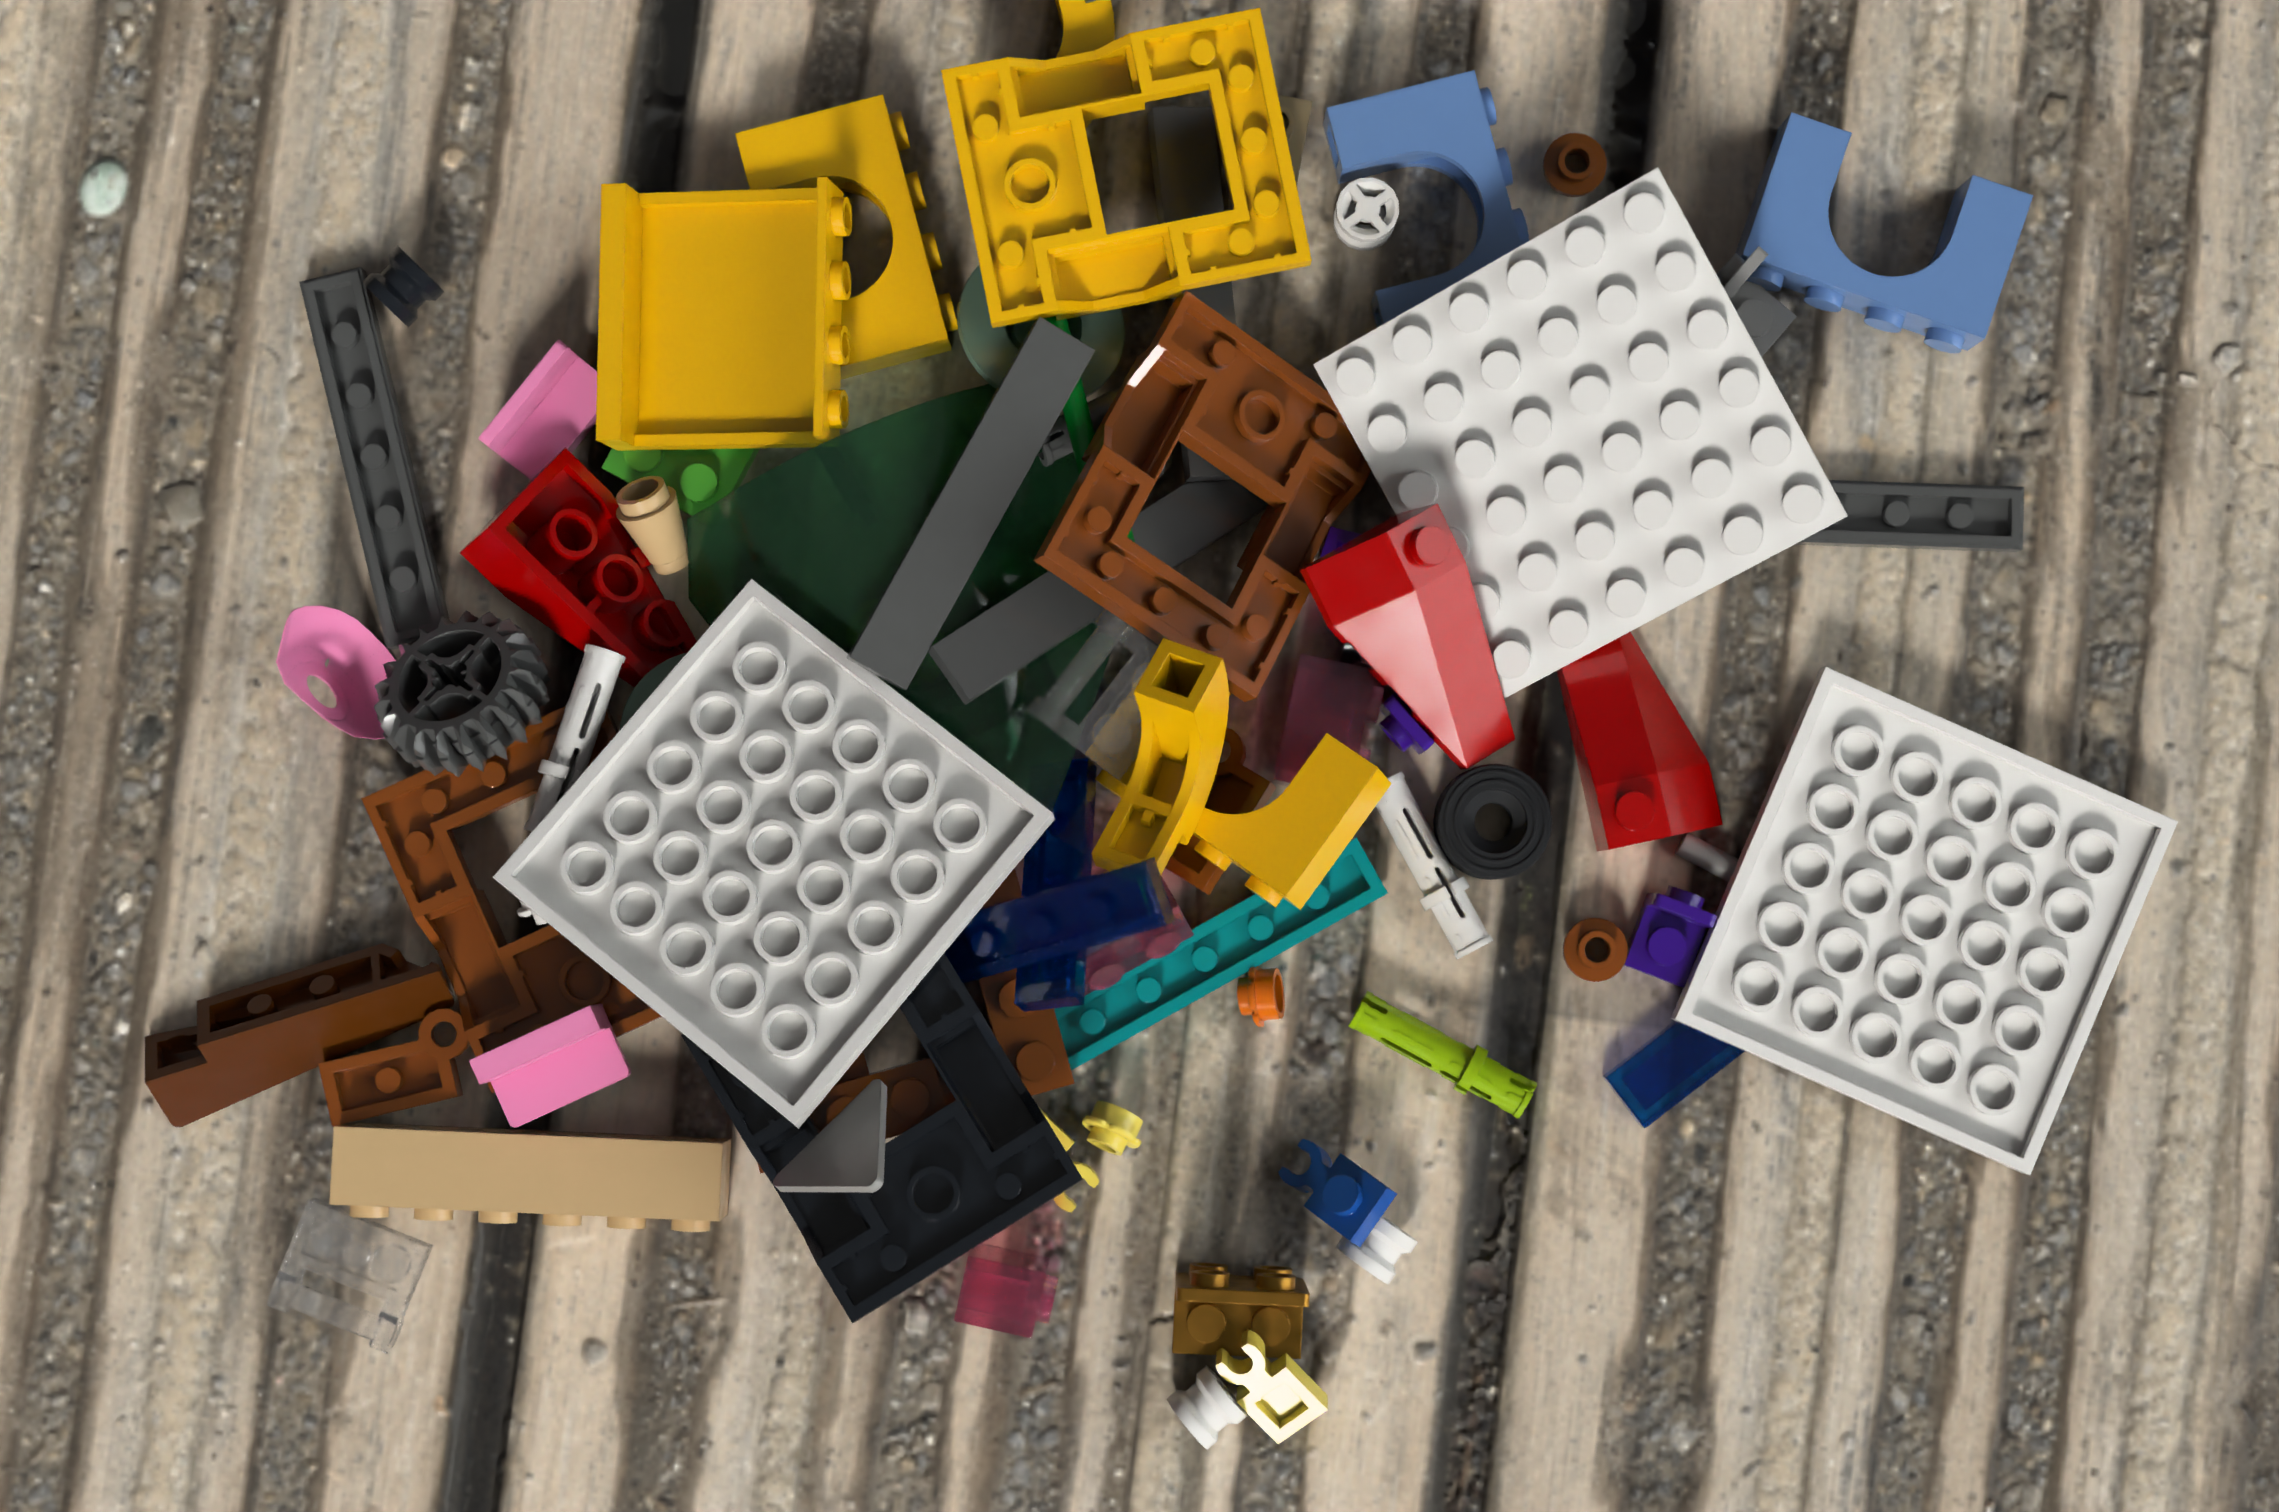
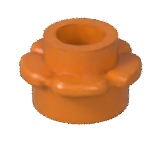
M1259 966L1249 969L1248 977H1240L1238 979L1237 997L1240 1012L1243 1016L1252 1015L1253 1022L1257 1027H1263L1266 1020L1282 1019L1284 1016V985L1278 968L1262 969Z

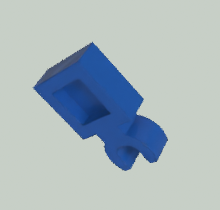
M1301 1139L1298 1146L1309 1154L1311 1159L1310 1167L1305 1173L1297 1175L1282 1166L1278 1172L1281 1179L1300 1192L1312 1193L1304 1207L1350 1242L1361 1247L1397 1193L1340 1153L1332 1164L1329 1154L1324 1149L1309 1140Z

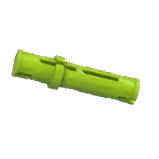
M1369 991L1363 996L1353 1015L1354 1017H1352L1348 1025L1353 1030L1355 1029L1366 1036H1370L1383 1043L1386 1047L1455 1083L1453 1089L1461 1094L1466 1095L1467 1091L1497 1105L1517 1119L1520 1118L1537 1087V1082L1519 1073H1515L1487 1057L1488 1050L1479 1045H1476L1473 1049L1458 1042L1414 1016L1393 1007Z

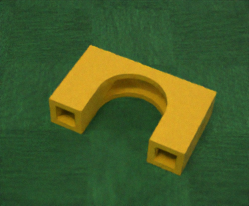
M881 94L735 133L750 190L817 188V177H828L841 191L859 195L875 204L885 214L892 226L893 245L885 270L867 290L855 297L842 301V325H846L849 331L850 358L847 364H841V380L951 351L952 348L947 332L958 330L957 318L950 293L937 295L931 272L943 269L934 233L930 232L921 235L915 211L927 209L917 171L905 174L899 151L910 149L911 147L901 111L889 114L884 96Z
M1139 681L1085 754L1088 759L1101 769L1095 780L1119 798H1122L1129 783L1140 746L1141 716L1134 695V690ZM1326 733L1288 787L1270 804L1243 814H1223L1204 807L1193 833L1194 836L1200 839L1194 850L1224 872L1232 862L1251 876L1244 885L1275 908L1284 898L1301 910L1390 787L1391 782L1377 766Z

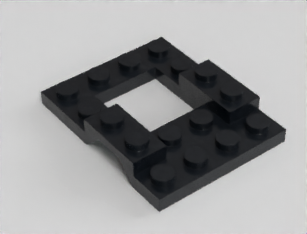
M945 953L902 1003L900 1009L956 1100L885 1144L884 1183L876 1192H780L774 1186L801 1231L818 1267L852 1323L859 1321L1083 1181L1077 1168L1014 1069ZM682 1034V1038L751 1154L773 1184L776 1175L820 1133L814 1120L809 1116L798 1129Z

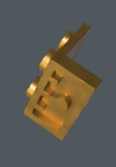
M1190 1263L1189 1273L1175 1272L1172 1353L1216 1355V1351L1224 1348L1230 1356L1250 1357L1241 1348L1242 1333L1249 1329L1257 1333L1264 1341L1266 1358H1279L1287 1353L1292 1359H1301L1303 1307H1309L1310 1293L1303 1278H1296L1295 1275H1292V1268L1284 1266H1254L1253 1276L1230 1275L1228 1265Z

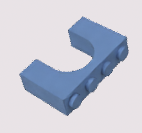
M1475 70L1326 108L1323 127L1338 184L1405 167L1429 168L1447 175L1460 185L1469 197L1476 214V244L1472 253L1461 264L1436 276L1375 291L1370 305L1376 327L1383 325L1529 241L1524 214L1520 208L1512 210L1506 186L1513 184L1508 154L1504 147L1495 148L1490 126L1495 125L1497 122L1493 97L1488 87L1479 89Z
M1791 112L1777 130L1736 253L1744 260L1758 246L1769 254L1746 281L1758 284L1767 291H1780L1781 287L1805 294L1804 301L1820 310L1839 312L1841 308L1863 314L1865 315L1864 322L1867 325L1881 331L1898 333L1903 328L1925 336L1924 343L1939 351L1960 353L1962 349L1968 351L1986 338L2033 195L1972 175L1956 189L1937 247L1924 269L1904 276H1882L1868 272L1850 261L1840 250L1832 235L1828 217L1829 200L1852 133Z

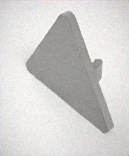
M880 1079L870 1082L776 1175L773 1185L780 1192L873 1193L879 1190L884 1183L887 1086Z

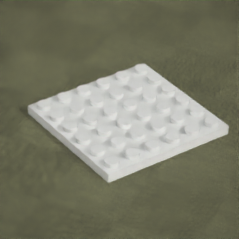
M1658 167L1313 364L1395 514L1438 503L1466 561L1504 698L1848 516Z
M751 579L497 871L493 878L799 1129L1055 818L1049 809L883 680L847 659V652Z
M1828 667L1821 668L1715 913L1717 918L1714 926L1708 929L1670 1019L2020 1173L2031 1175L2178 821Z

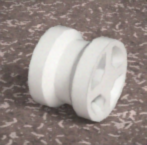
M1373 177L1359 178L1350 182L1340 192L1333 214L1334 229L1338 238L1348 247L1359 251L1373 250L1382 246L1391 237L1399 215V200L1394 190L1384 181ZM1360 221L1364 223H1371L1374 228L1372 229L1370 225L1359 224L1356 226V224H1358Z
M1382 1216L1361 1247L1343 1236L1336 1245V1248L1370 1274L1389 1285L1396 1274L1394 1265L1401 1254L1411 1253L1418 1242Z
M1207 1365L1197 1372L1196 1383L1186 1391L1176 1390L1167 1398L1169 1405L1185 1427L1207 1450L1217 1442L1218 1432L1227 1424H1239L1247 1417L1245 1410L1236 1402L1235 1396Z

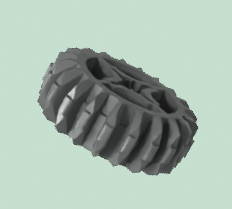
M466 610L457 623H453L442 616L437 629L427 632L419 628V639L412 645L398 644L401 658L398 661L383 664L387 679L375 685L379 701L374 706V709L377 713V719L381 723L380 726L384 731L383 735L393 749H396L403 759L411 763L415 768L422 766L423 769L429 770L434 776L446 769L448 772L459 777L468 764L484 772L488 758L497 755L507 760L506 748L514 741L528 743L525 728L529 725L542 723L538 707L550 701L546 684L551 679L548 675L547 666L540 657L541 651L532 638L526 637L518 625H514L510 619L502 621L500 618H496L490 611L478 619V617H475Z

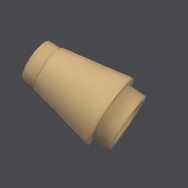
M659 476L643 477L624 486L616 495V501L619 505L616 510V516L649 562L653 564L656 573L668 575L686 567L691 561V556L688 551L676 490L666 486L664 479Z

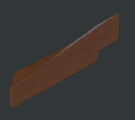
M381 943L198 1000L197 1026L156 1033L145 1037V1084L170 1123L175 1127H183L318 1067L319 1063L332 1061L420 1022L430 1012L437 1009L451 1008L455 1003L454 995L438 964L431 962L429 965L421 967L406 961L399 949Z

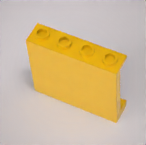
M817 177V188L638 193L627 183L601 184L596 441L617 451L840 447V429H846L849 421L848 396L846 391L840 390L841 364H847L850 358L849 331L846 325H842V300H848L851 294L850 267L847 261H843V236H850L852 231V208L849 198L844 197V193L828 177Z

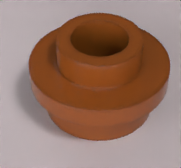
M1568 133L1558 137L1551 143L1543 159V173L1546 181L1556 192L1568 197H1581L1594 191L1602 182L1607 169V159L1601 145L1592 137L1582 133ZM1570 154L1582 156L1586 161V170L1581 173L1571 172L1565 165V157Z
M1588 918L1581 920L1570 928L1564 938L1563 957L1565 963L1573 974L1583 980L1592 982L1608 980L1620 972L1627 959L1628 946L1623 932L1614 923L1606 919ZM1594 937L1602 939L1607 946V954L1599 962H1592L1585 954L1587 942Z

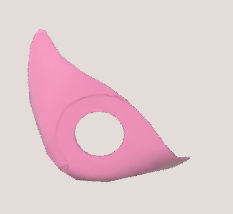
M322 605L303 606L294 609L288 616L284 626L276 660L284 684L319 716L351 736L377 740L385 738L383 735L384 731L380 726L381 723L378 721L377 713L374 709V706L379 701L375 685L387 679L383 664L396 661L395 658L370 630L357 619L341 610ZM329 659L328 666L325 667L326 660ZM308 676H316L330 687L336 698L337 705L335 708L324 706L312 695L307 685Z

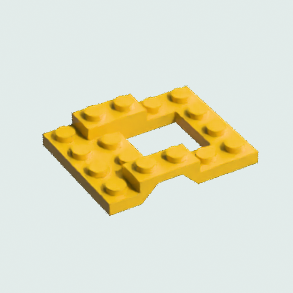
M1260 8L1132 32L1094 51L1048 60L1005 57L941 70L992 328L1032 321L1038 317L1056 316V320H1064L1178 297L1184 290L1311 265L1312 259ZM1209 90L1233 210L1107 234L1084 121L1145 110V102Z

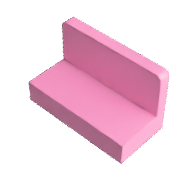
M557 340L483 431L479 440L532 480L565 447L573 453L596 424L597 371L581 359L565 343Z
M602 1004L589 1005L469 1060L479 1085L491 1082L509 1125L514 1128L629 1077L631 1074L629 1064Z

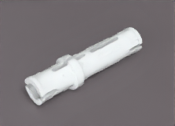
M585 645V653L570 698L566 704L549 760L542 759L538 772L544 775L524 830L532 832L587 769L601 725L605 719L606 710L622 663L624 664L625 656L599 646Z
M1401 771L1387 778L1391 785L1377 803L1376 808L1424 895L1419 900L1425 911L1431 908L1455 952L1456 959H1459L1490 943L1493 939L1491 935H1488L1465 892L1470 887L1464 876L1458 879Z

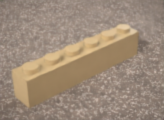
M349 1122L334 1126L329 1205L350 1206L349 1216L358 1218L389 1217V1207L414 1208V1219L425 1221L453 1220L454 1210L479 1211L478 1222L517 1223L518 1213L543 1214L542 1224L548 1226L582 1225V1216L607 1217V1227L615 1229L646 1228V1218L672 1219L671 1230L706 1232L710 1231L711 1221H720L728 1215L732 1138Z

